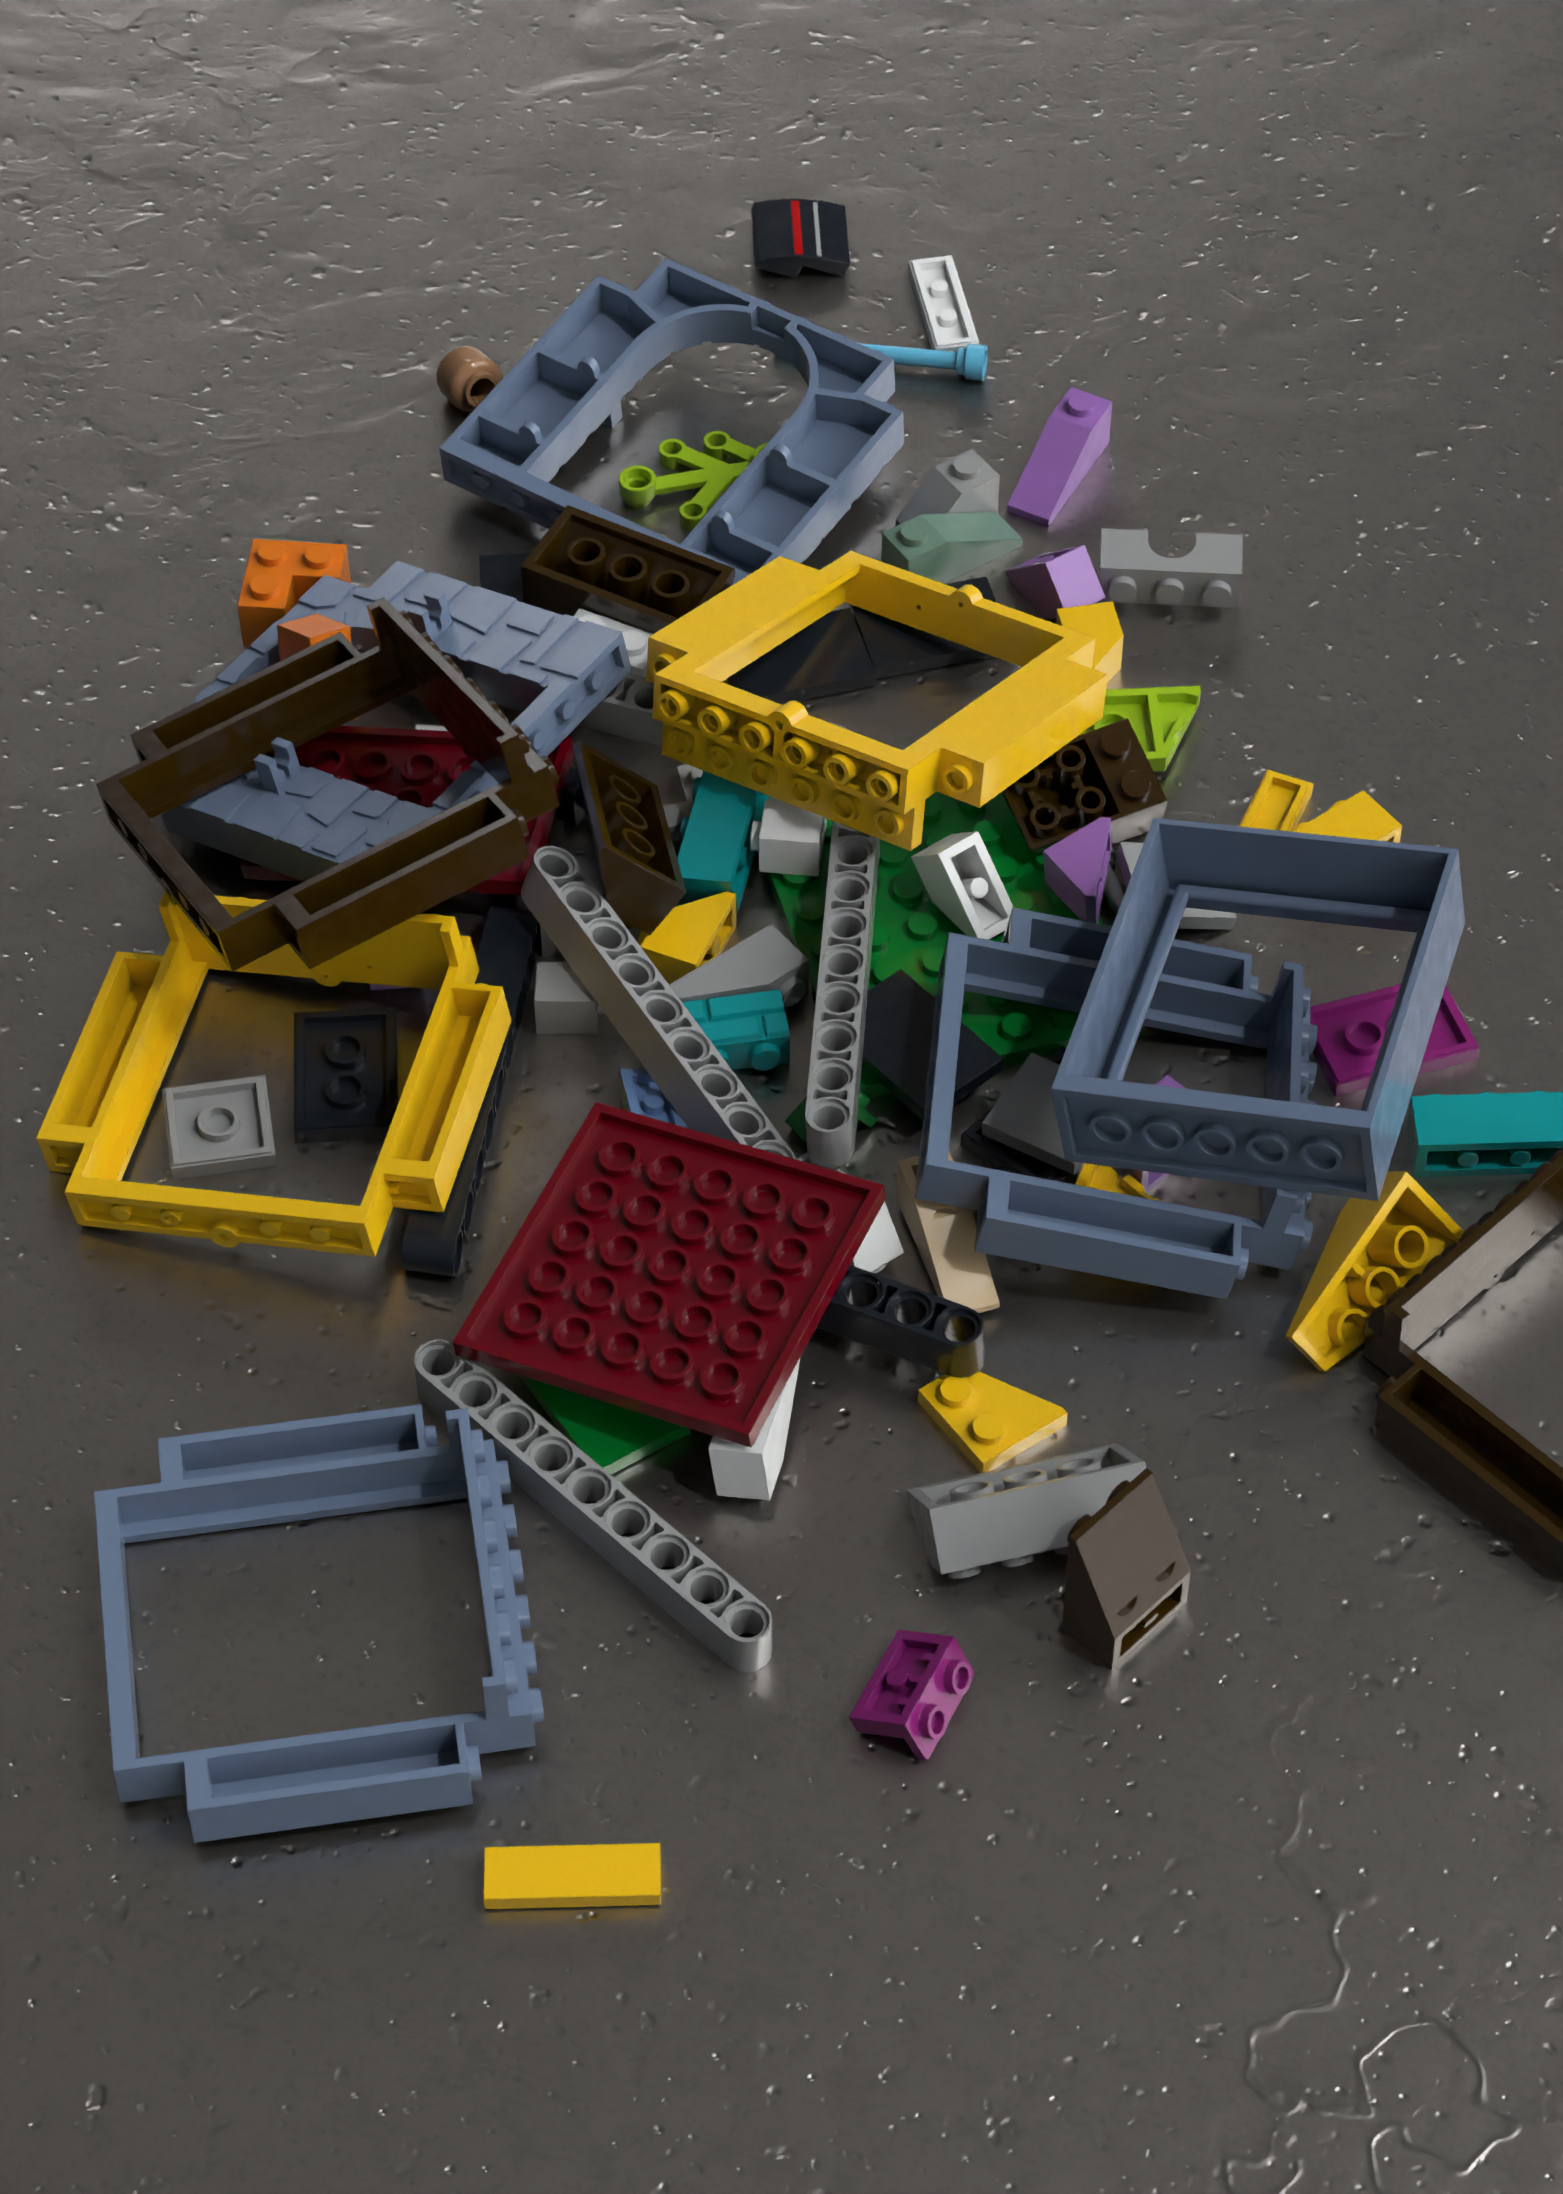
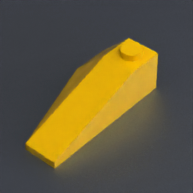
M1388 1171L1379 1201L1349 1198L1340 1211L1285 1337L1319 1371H1327L1364 1343V1324L1369 1315L1378 1306L1385 1305L1389 1297L1397 1289L1404 1287L1414 1275L1422 1273L1425 1266L1434 1257L1441 1255L1447 1246L1453 1242L1458 1243L1464 1231L1407 1171Z

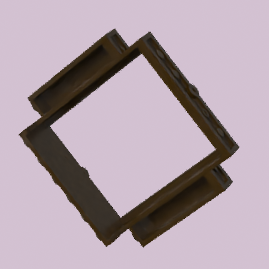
M384 597L367 605L378 646L368 651H365L361 645L354 647L341 632L322 640L131 734L130 736L140 763L96 784L111 825L161 884L170 901L175 906H179L232 972L286 944H289L309 969L332 959L529 858L524 841V836L529 834L526 822L560 806L554 785L559 783V778L550 759L546 755L539 757L534 752L531 742L517 724L511 726L506 715L494 701L488 702L482 690L470 677L465 679L462 671L449 655L443 656L439 647L432 641L430 636L426 632L420 634L415 629L409 615L404 610L398 612ZM409 691L453 735L464 753L469 758L473 756L499 783L233 918L151 821V819L256 768L254 759L259 754L274 758L275 750L271 742L277 737L292 742L294 748Z
M1559 1150L1547 1162H1544L1535 1170L1529 1181L1521 1182L1513 1192L1505 1195L1494 1211L1487 1212L1476 1224L1467 1228L1459 1238L1458 1243L1453 1242L1447 1246L1441 1255L1434 1257L1425 1266L1422 1273L1414 1275L1404 1287H1400L1389 1297L1385 1305L1378 1306L1369 1315L1364 1324L1363 1356L1390 1376L1376 1394L1375 1427L1563 1577V1468L1414 1351L1483 1289L1493 1287L1507 1268L1563 1220V1150Z

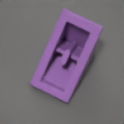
M1100 817L1043 851L1045 883L1081 921L1098 923L1112 852L1111 818Z

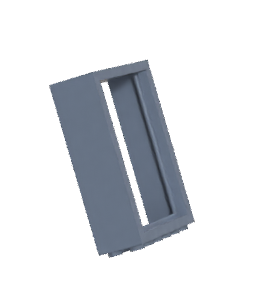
M1153 818L1051 1087L1065 1161L1379 1201L1465 925L1458 849ZM1185 908L1417 933L1361 1110L1122 1081Z

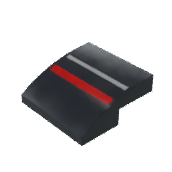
M776 199L753 204L751 214L756 268L797 278L802 266L844 277L850 265L844 205L810 199Z

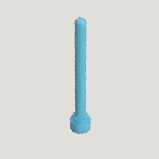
M859 343L872 350L881 351L886 356L893 358L895 365L956 370L957 375H964L965 380L984 381L988 358L987 345L968 344L967 348L959 347L958 352Z

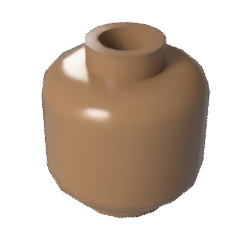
M470 346L458 347L449 352L440 362L437 370V384L441 393L461 411L472 413L503 379L499 366L481 350Z

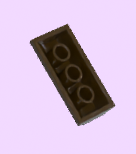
M567 505L521 565L523 603L560 615L567 614L573 617L580 608L654 634L732 586L735 568Z
M578 740L573 747L588 831L591 836L606 901L626 928L631 929L635 927L650 936L686 893L658 786Z

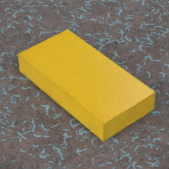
M1267 769L1239 826L1291 832L1298 825L1312 796L1313 783Z

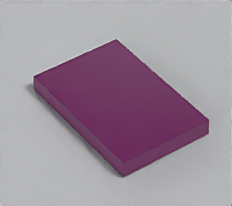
M1401 984L1310 1007V1024L1317 1025V1038L1313 1054L1335 1097L1368 1088ZM1445 986L1418 1075L1478 1060L1480 1048L1447 986Z

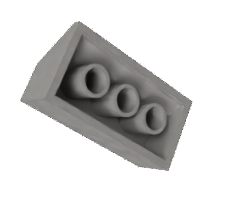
M1114 1443L911 1488L906 1491L929 1564L941 1575L947 1573L948 1578L960 1579L979 1574L981 1572L980 1566L1001 1561V1565L1005 1567L1020 1566L1034 1561L1035 1553L1053 1549L1056 1554H1068L1069 1542L1067 1537L1073 1525L1086 1514L1093 1516L1106 1504L1109 1495L1119 1483L1124 1480L1131 1482L1146 1469V1464L1144 1460L1120 1444Z

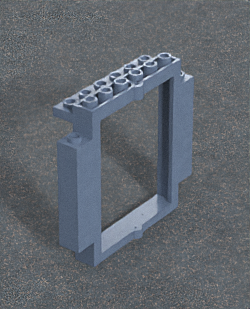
M1013 907L1002 942L949 932L938 966L929 1065L925 1082L926 1095L915 1199L978 1210L975 1252L1216 1298H1228L1234 1280H1243L1248 1262L1291 1270L1299 1250L1307 1251L1311 1241L1313 1221L1305 1219V1211L1309 1209L1313 1193L1262 1186L1261 1220L949 1161L948 1153L964 991L1080 1013L1112 927ZM1174 939L1143 1026L1267 1049L1265 1099L1316 1105L1315 1101L1308 1100V1093H1311L1316 1077V1063L1309 1062V1055H1312L1315 1047L1317 1025L1310 1024L1311 988L1303 986L1304 965L1284 961L1271 995L1257 993L1258 977L1251 975L1252 954Z
M421 1404L158 1438L161 1483L94 1491L112 1762L120 1803L186 1794L194 1843L471 1805L473 1804L471 1781L482 1780L479 1754L536 1746L534 1723L544 1722V1712L540 1687L529 1689L527 1676L538 1675L534 1642L533 1640L522 1642L521 1629L531 1628L527 1594L516 1595L514 1583L524 1582L520 1549L509 1550L507 1539L518 1537L514 1504L503 1505L501 1494L511 1493L507 1460L496 1461L493 1439L483 1440L482 1429L471 1430L468 1408L446 1411L449 1445L438 1446L435 1425L424 1426ZM467 1499L491 1676L482 1677L485 1711L140 1758L134 1656L124 1544Z

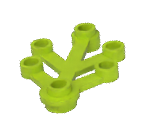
M711 431L703 438L704 453L687 447L679 439H666L659 445L660 464L668 469H677L685 465L695 470L656 477L654 471L646 466L634 465L627 467L619 475L620 496L627 505L634 508H642L649 505L655 495L702 487L691 501L683 503L679 509L681 527L687 531H692L707 514L712 505L741 475L767 443H763L755 449L731 439L723 431ZM731 457L740 462L728 464L723 462V460Z

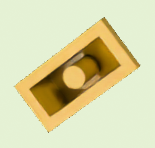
M725 891L676 906L650 936L641 932L637 941L668 984L673 983L723 952L737 927L736 894Z

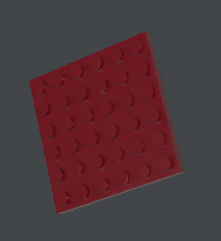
M595 1102L453 1340L455 1354L752 1448L886 1199L884 1185Z

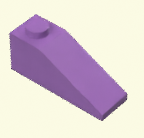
M1070 387L1051 413L1007 504V512L1049 527L1109 444L1112 401Z

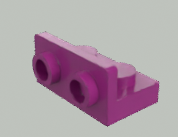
M898 1629L852 1710L849 1719L857 1732L904 1738L916 1758L929 1759L939 1739L944 1735L947 1724L960 1700L968 1691L971 1680L974 1677V1669L954 1636Z

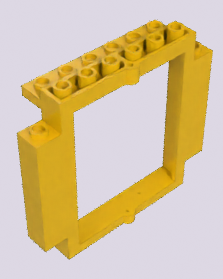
M849 551L821 570L779 556L648 637L646 681L654 684L652 718L663 722L662 755L912 851L922 842L925 800L929 796L939 792L978 808L986 804L1103 718L1108 674L1092 669L1094 637L987 600L982 597L979 589L973 585L967 584L957 589ZM843 603H848L1022 667L904 750L810 716L806 708L797 701H789L781 705L722 682Z
M164 891L158 905L170 939L164 956L150 953L116 951L36 1137L49 1171L72 1174L64 1193L77 1225L211 1239L214 1243L227 1248L236 1247L239 1243L375 1257L393 1207L444 1213L512 1020L502 986H492L483 983L475 984L479 973V966L471 937L460 935L454 916L439 914H418L312 969H309L289 944H286L235 970L237 972L313 978L318 983L330 987L338 985L340 981L440 990L360 1206L121 1181L208 969L231 971L179 906H175ZM215 896L232 918L267 901L245 897Z

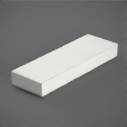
M952 255L909 261L908 273L931 349L958 352L959 347L967 348L968 344H980Z

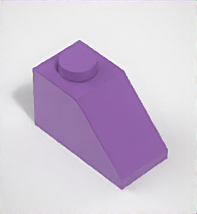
M1085 545L1046 552L1005 571L1008 580L1045 619L1056 618L1057 609L1089 605L1106 598Z

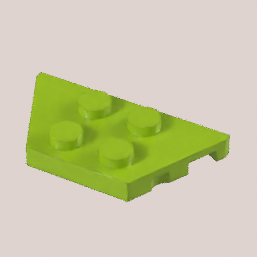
M1200 685L1106 689L1103 718L1081 734L1128 718L1153 771H1166L1200 704Z

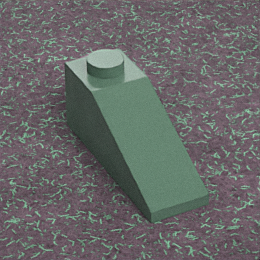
M997 512L920 514L882 532L881 562L944 584L1023 546V538Z

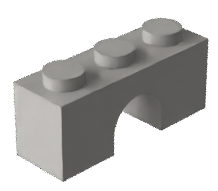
M1101 528L1098 580L1106 598L1097 602L1113 601L1117 603L1239 608L1243 565V535L1196 532L1194 549L1189 554L1178 558H1168L1155 553L1150 548L1148 530Z
M596 886L604 897L603 886ZM540 925L542 956L563 957ZM566 960L560 962H537L534 995L536 1034L597 1035L599 1014L605 1013Z

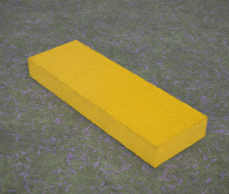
M660 1843L485 1847V1909L661 1905Z

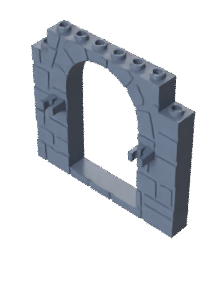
M665 258L636 291L628 289L623 284L614 283L597 275L442 444L439 451L444 480L500 507L504 506L509 511L547 529H550L566 506L569 505L735 568V577L732 583L734 585L779 556L798 563L806 561L821 543V540L828 535L850 509L851 504L861 496L877 477L885 464L887 465L904 445L903 411L886 403L895 392L893 358L886 356L881 351L872 350L854 342L840 333H834L811 323L804 317L793 315L775 307L765 300L757 299L741 292L727 283H721L698 273L691 267L680 265ZM710 341L712 343H742L752 346L756 344L760 348L771 351L781 356L790 364H793L808 386L806 395L797 410L681 544L549 483L558 473V469L568 462L585 443L586 438L591 433L593 434L604 420L605 426L611 429L616 426L623 418L621 399L636 386L635 383L641 380L652 367L669 357V354L672 352L677 353Z
M396 561L368 589L361 586L357 588L354 584L324 575L298 599V603L282 619L274 622L250 645V648L239 655L219 674L211 685H208L194 698L192 704L280 662L277 624L313 614H320L350 626L351 643L354 647L361 645L365 651H368L378 646L367 605L383 597L398 612L404 610L411 618L415 629L420 634L426 632L439 647L442 655H449L460 668L465 679L470 677L482 690L487 700L522 711L510 725L517 724L531 742L534 752L539 757L548 756L616 687L632 668L621 631L589 621L582 622L577 617L567 614L560 615L516 601V598L479 586L472 587L466 582L434 572L428 573L422 568ZM277 737L271 742L275 750L274 758L259 754L254 759L256 768L161 815L168 832L305 882L499 783L475 760L470 765V769L468 771L465 770L433 802L431 808H426L406 800L404 802L400 801L398 797L378 790L372 791L369 787L344 778L342 780L335 778L334 775L301 766L293 743Z

